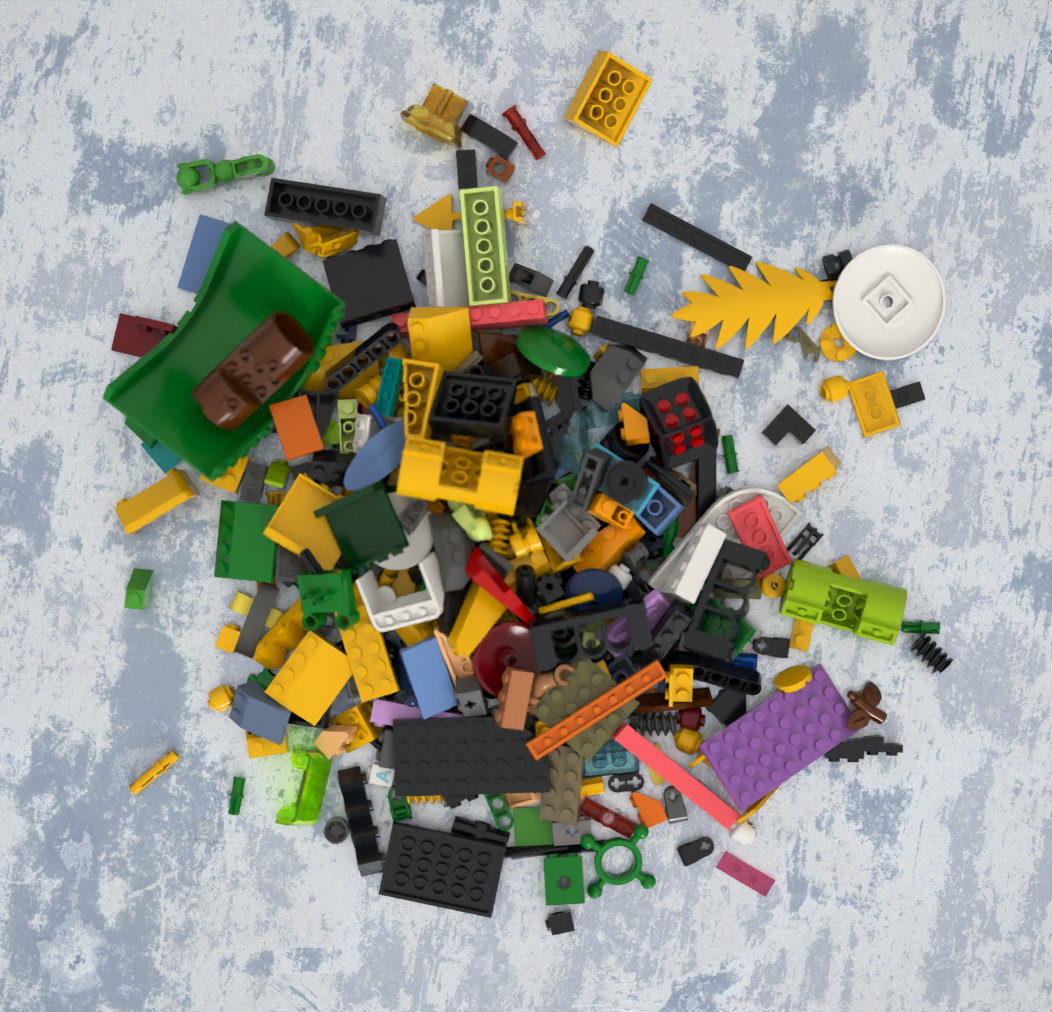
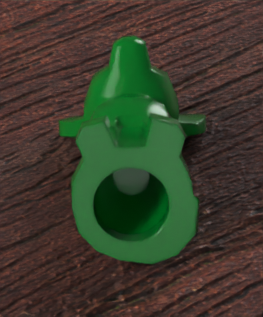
M676 518L660 535L665 543L661 554L662 557L667 558L675 549L673 542L678 533L679 518Z

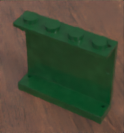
M382 481L364 487L313 511L316 519L322 516L326 517L347 569H350L351 576L359 573V568L361 567L365 570L374 566V561L376 560L378 563L388 560V555L390 554L394 557L404 553L403 548L410 546Z

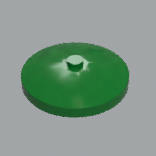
M541 325L525 326L520 330L516 338V344L520 352L532 363L548 372L561 376L577 377L583 375L590 365V356L585 348L572 337L556 329Z

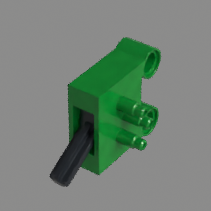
M309 548L301 551L300 556L309 568V570L297 575L304 628L312 631L324 625L327 621L325 613L338 612L335 623L341 630H347L359 623L360 615L356 610L350 569L323 570Z

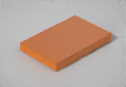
M307 395L269 405L286 461L324 450Z

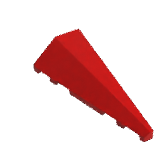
M475 547L465 567L469 577L527 624L528 621L537 620L480 550Z

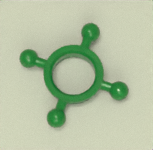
M636 825L631 839L615 837L604 841L601 845L595 842L592 834L587 833L581 836V846L585 849L592 848L596 851L594 866L600 879L597 883L591 884L587 889V893L591 898H599L603 892L602 888L606 883L623 885L637 878L645 889H651L655 886L656 879L652 874L640 872L642 856L636 846L640 839H645L649 834V829L646 825ZM615 846H624L634 854L632 866L622 874H610L601 866L604 853Z

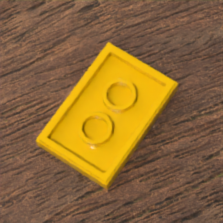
M884 371L848 382L850 386L849 393L864 438L901 426Z

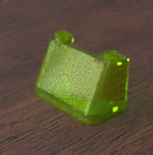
M297 744L293 747L291 762L294 767L304 770L297 801L292 802L291 806H284L279 809L275 823L311 826L319 818L332 758L328 759L318 748Z

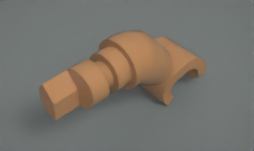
M572 664L561 665L555 672L539 673L533 679L527 712L533 714L540 701L539 697H542L544 692L547 693L548 689L558 684L571 686V681L565 680L564 673L566 670L575 671L577 667Z

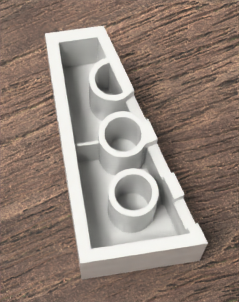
M700 524L697 526L692 539L660 593L681 603L694 604L727 534L710 524Z

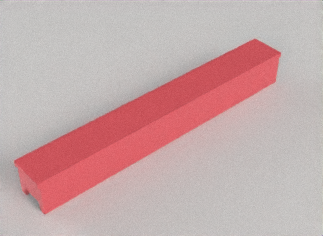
M623 722L611 735L617 742L728 830L731 829L730 827L740 814L626 722Z

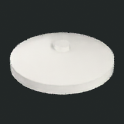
M397 492L387 493L397 517L415 499L397 495ZM420 502L414 506L415 512H421L424 509V504ZM429 509L411 535H407V531L403 529L410 545L403 548L404 553L394 557L390 554L388 555V560L378 563L376 560L374 563L386 569L405 570L418 565L420 561L428 556L434 546L428 517L432 515L431 510Z

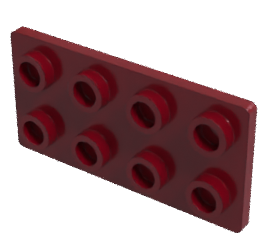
M120 313L111 350L142 358L159 344L169 332L173 335L179 327L166 322Z

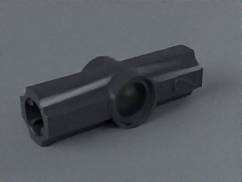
M457 815L451 832L505 845L508 844L511 833L492 827L489 823L479 820L473 821Z

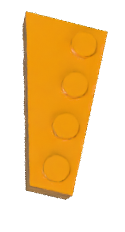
M635 515L632 516L626 530L612 524L608 525L598 532L579 553L582 561L574 564V569L576 572L591 568L608 571L613 564H618L622 559V554L627 550L629 551L646 531Z

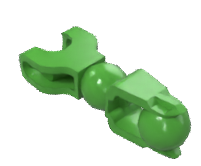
M261 154L245 156L231 161L223 159L217 162V164L208 159H202L190 163H179L177 167L180 170L177 173L176 180L183 189L181 194L187 195L193 192L215 190L219 183L228 184L234 181L235 178L239 180L269 176L274 172L275 164L273 160ZM208 166V175L211 177L210 182L199 185L200 174L196 168Z

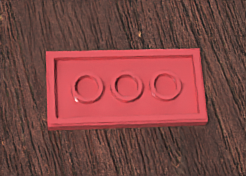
M758 495L727 512L740 543L767 552L769 556V568L764 570L763 575L758 574L759 580L792 563L762 495Z

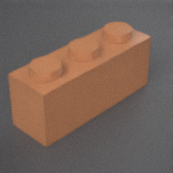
M506 666V671L502 674V691L498 695L499 708L495 712L496 724L501 728L524 730L534 677L532 671Z

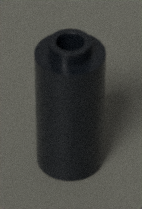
M523 564L515 570L516 595L526 607H529L536 602L535 570L532 566Z

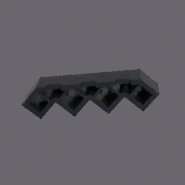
M360 766L337 771L361 877L381 873L384 870L385 855L384 852H380L377 837H380L378 826H374L371 811H374L372 799L368 800L365 784H368L366 773L361 772Z

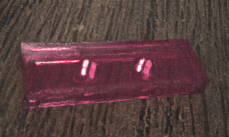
M726 850L716 865L717 869L765 897L775 882V879Z

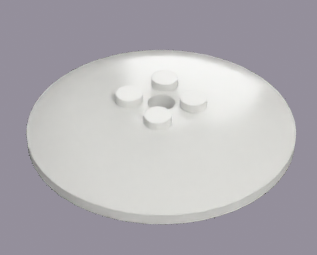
M878 245L856 255L840 273L833 292V315L843 338L860 353L881 360L901 359L925 347L939 330L946 308L944 284L936 267L920 252L902 245ZM886 296L891 298V305L888 307H884L882 304L883 298Z

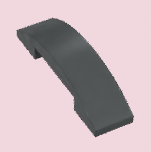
M265 582L261 583L242 628L235 652L253 658L280 588Z

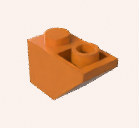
M631 791L632 797H629L633 808L637 807L640 812L637 815L640 824H645L650 828L668 820L660 800L638 791Z

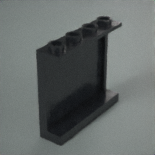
M387 239L377 245H367L363 249L349 250L343 255L329 256L326 260H323L331 292L346 303L343 310L345 314L339 321L342 329L416 307L396 239Z

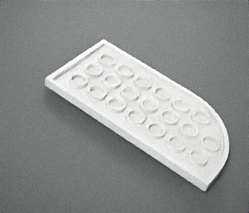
M749 487L727 493L708 508L647 580V583L661 592L692 539L694 530L700 524H710L727 534L725 539L741 544L727 512L758 495L763 496L781 538L800 517L802 512L793 504H790L787 499L768 489ZM726 564L721 578L747 579L752 572ZM663 595L670 603H673L674 600ZM730 598L714 599H716L722 605H725Z

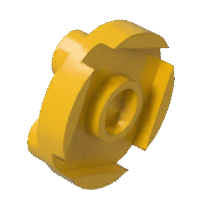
M836 323L828 326L821 333L819 338L822 354L827 359L839 362L847 360L855 354L856 349L843 338ZM842 338L843 347L838 346L836 348L834 339Z

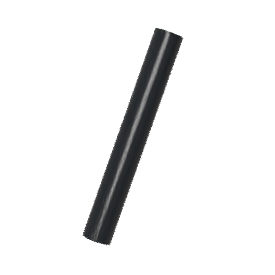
M568 845L517 851L511 852V859L569 852Z

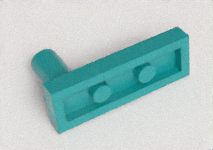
M386 357L376 400V407L382 416L392 418L394 416L404 374L402 359Z

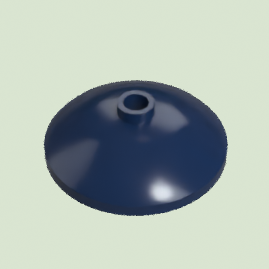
M591 568L579 571L568 580L565 586V600L590 592L594 596V599L591 601L570 606L574 611L619 602L623 598V588L619 579L612 573L602 569Z

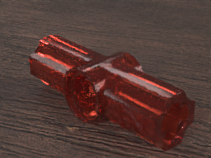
M588 797L585 798L579 809L580 813L629 839L637 825L632 820ZM611 813L613 820L611 822L603 821L604 814Z

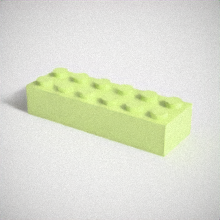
M492 186L460 190L469 305L511 302L502 188Z

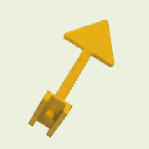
M448 194L414 216L413 220L429 229L453 230V222L462 220V213H453L452 195ZM521 201L513 202V208L504 210V218H507V220L514 219L520 225L528 224V220L523 218L524 209H527V205Z

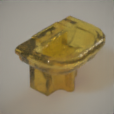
M433 83L422 106L418 104L411 105L407 110L400 112V117L402 121L415 127L416 130L441 143H446L457 150H461L463 147L461 141L462 132L457 124L468 105V101L456 95L453 91Z

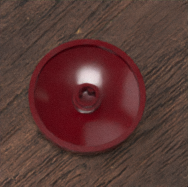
M504 621L495 624L473 650L472 668L475 678L482 688L490 694L498 697L499 692L502 691V674L506 671V666L528 669L534 673L533 679L539 673H546L538 671L529 625L518 621Z

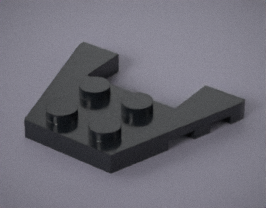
M555 460L556 469L560 468L562 461ZM555 475L534 482H527L526 478H520L513 515L537 518L547 499L550 485L553 484L556 478L554 477Z

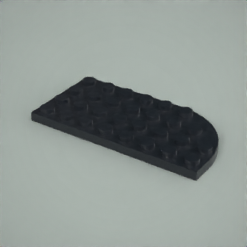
M495 716L467 718L438 717L425 720L423 718L393 719L395 797L550 792L549 762L547 755L536 760L525 743L536 737L528 728L524 727V730L501 728L496 724Z

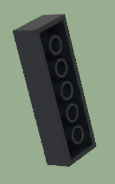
M271 178L264 216L272 220L296 222L298 224L380 236L387 198L377 193Z

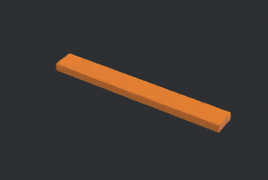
M656 659L525 744L534 758L538 760L667 677V674Z

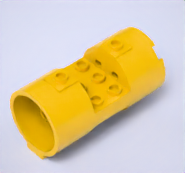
M407 436L400 468L397 495L436 502L437 498L474 504V509L513 515L524 457L487 450L481 453L446 446V443Z

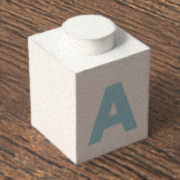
M374 762L372 767H368L366 777L370 778L369 783L392 787L395 769L379 767V763Z

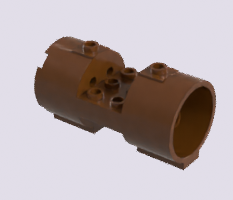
M275 310L194 387L195 402H200L204 408L202 412L215 425L224 430L231 428L234 431L316 353L315 345L309 334L302 327V323L288 312L284 313Z

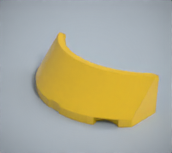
M296 222L292 224L302 248L308 253H313L319 257L334 256L348 250L358 242L357 237L361 234L324 227H304Z

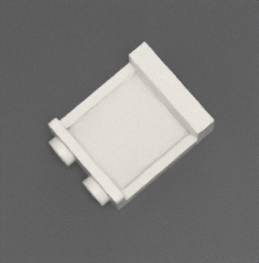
M357 414L355 438L353 440L354 453H358L368 440L381 431L374 417L370 414ZM382 416L387 426L401 422L404 417L393 416V418Z

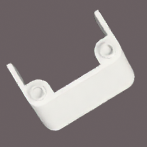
M434 552L418 563L428 587L427 590L397 597L392 587L388 585L378 586L372 569L366 571L355 580L371 622L377 631L386 632L432 620L442 613L444 591L438 561Z

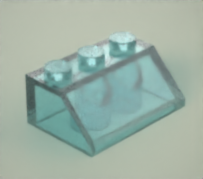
M611 736L589 762L584 758L582 778L639 773V758Z

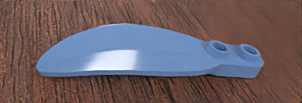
M404 419L379 431L359 450L344 476L343 484L347 490L358 491L374 484L387 476L401 463L406 442Z

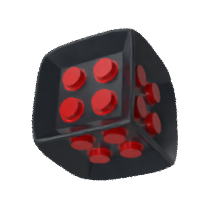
M692 377L676 379L653 388L640 396V413L647 418L649 441L658 459L667 469L679 467L705 457L718 448V433L712 411L702 390Z

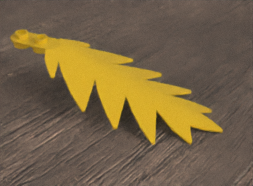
M757 261L756 265L768 282L767 284L741 269L729 266V270L742 289L718 278L701 274L700 277L717 296L702 292L683 291L681 294L691 304L671 314V317L695 322L690 334L691 338L705 333L723 320L715 349L718 350L732 338L747 319L748 327L745 348L748 349L767 328L776 314L772 344H776L798 323L807 310L806 324H810L821 310L824 301L833 299V292L830 291V288L834 291L837 280L819 282L809 272L796 267L795 271L801 277L799 278L780 268Z

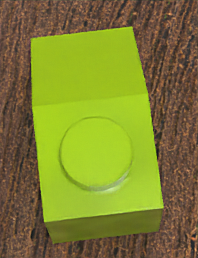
M277 459V462L272 461L264 483L286 489L292 466H288V461Z

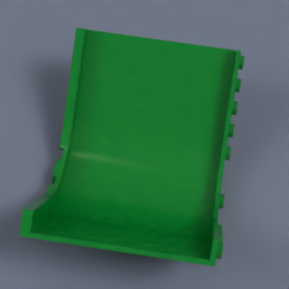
M236 220L224 229L204 281L193 300L196 304L191 312L187 310L179 320L177 325L180 327L173 335L169 332L159 344L108 384L102 397L211 482L215 481L218 477L222 478L229 467L233 468L237 464L240 457L244 458L251 448L258 446L262 438L266 439L272 431L271 428L275 425L269 405L298 397L313 372L315 373L320 368V360L327 353L325 349L333 340L331 336L337 331L339 327L337 323L343 318L345 314L343 310L346 306L344 301ZM279 310L284 313H290L302 323V327L309 334L315 345L316 353L236 430L232 431L231 428L224 430L218 427L202 412L204 408L200 402H195L193 397L194 387L273 311Z

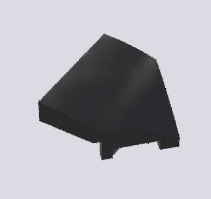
M725 688L720 690L719 694L714 698L713 706L705 708L719 720L720 724L728 726L746 713V694Z

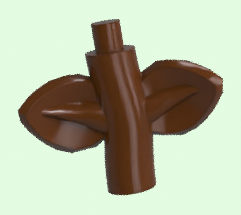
M873 682L865 685L862 694L859 692L854 693L852 690L847 693V697L851 699L850 703L856 709L850 713L846 728H864L868 725L870 719L878 724H882L886 720L887 713L876 707L879 705L882 695Z

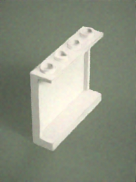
M430 229L423 231L428 306L470 307L463 230Z

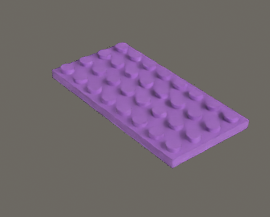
M821 663L810 669L812 680L805 682L806 686L802 689L790 693H784V690L776 692L698 745L739 811L745 810L860 730L846 728L847 719L851 711Z

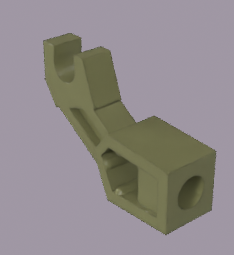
M794 326L792 328L798 331L799 339L796 340V338L789 337L791 330L781 338L792 343L799 342L803 349V359H807L808 354L813 353V361L818 362L820 356L819 347L815 345L801 327Z

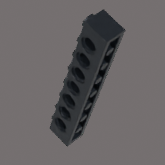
M598 315L596 316L591 333L592 336L631 346L635 349L691 366H698V368L734 379H739L744 363L743 359Z

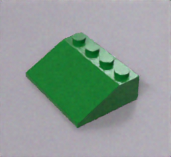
M221 500L214 577L273 583L277 543L264 536L263 532L279 506Z

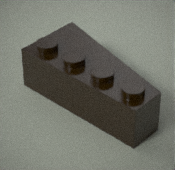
M513 352L489 365L493 369L495 377L517 379L518 385L528 383L543 376L541 368L519 352Z

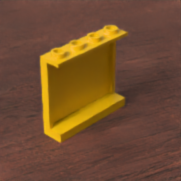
M306 473L303 475L299 474L264 530L263 535L300 558V552L309 548L323 570H332L341 555V551L326 517L322 516L316 519L313 511L344 496L339 493L337 495L331 493V488L323 483L318 485L313 482V478L307 477Z

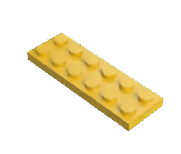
M354 582L352 583L354 598L360 620L359 623L347 630L339 629L363 703L398 692L400 689L382 632L374 628L357 583Z

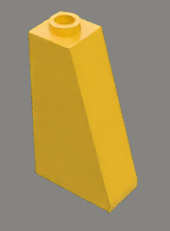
M474 581L446 642L451 648L452 654L457 657H468L507 609L506 606Z

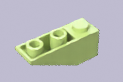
M357 399L338 400L340 453L350 454L354 450L355 420L358 414Z

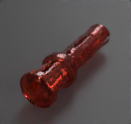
M514 105L506 110L502 116L507 118L512 126L511 129L514 132L517 131L536 161L546 155V152L527 127V120L522 118L517 111V106Z

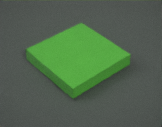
M540 806L513 808L515 847L553 845L552 821L539 819Z

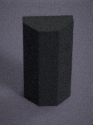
M529 396L515 404L513 413L514 417L521 412L534 411L542 442V450L523 460L527 482H534L557 474L542 403L538 396Z

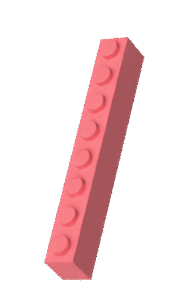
M543 299L469 307L471 332L548 324L547 305ZM409 313L391 314V322L396 323L400 327L401 339L410 338L407 321Z

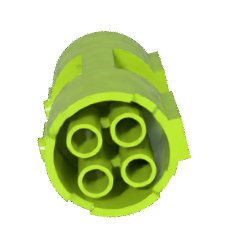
M793 559L785 581L786 588L781 596L779 614L814 624H825L853 632V635L894 645L905 610L907 589L871 579L862 581L833 573L832 568L800 559Z

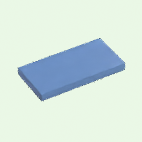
M199 215L177 288L198 293L222 233L230 223Z
M435 635L399 650L413 693L418 701V708L424 720L457 705L453 685Z

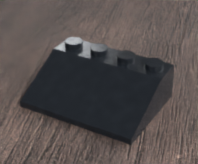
M444 371L428 417L433 432L507 440L512 426L518 380L514 378Z

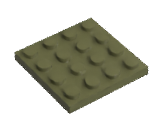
M581 654L580 658L572 663L577 669L575 671L566 670L564 673L565 680L571 681L572 685L563 686L558 684L548 689L547 693H544L540 698L533 714L550 728L616 686L617 683L589 658ZM633 698L566 741V743L589 762L639 705V702Z

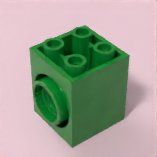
M566 853V857H559V854H547V858H543L546 906L584 904L582 856H578V853ZM561 878L569 879L570 885L568 888L563 889L559 886L558 883Z

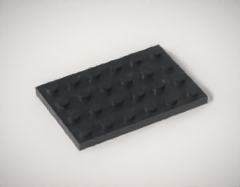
M393 821L379 895L491 918L507 845Z

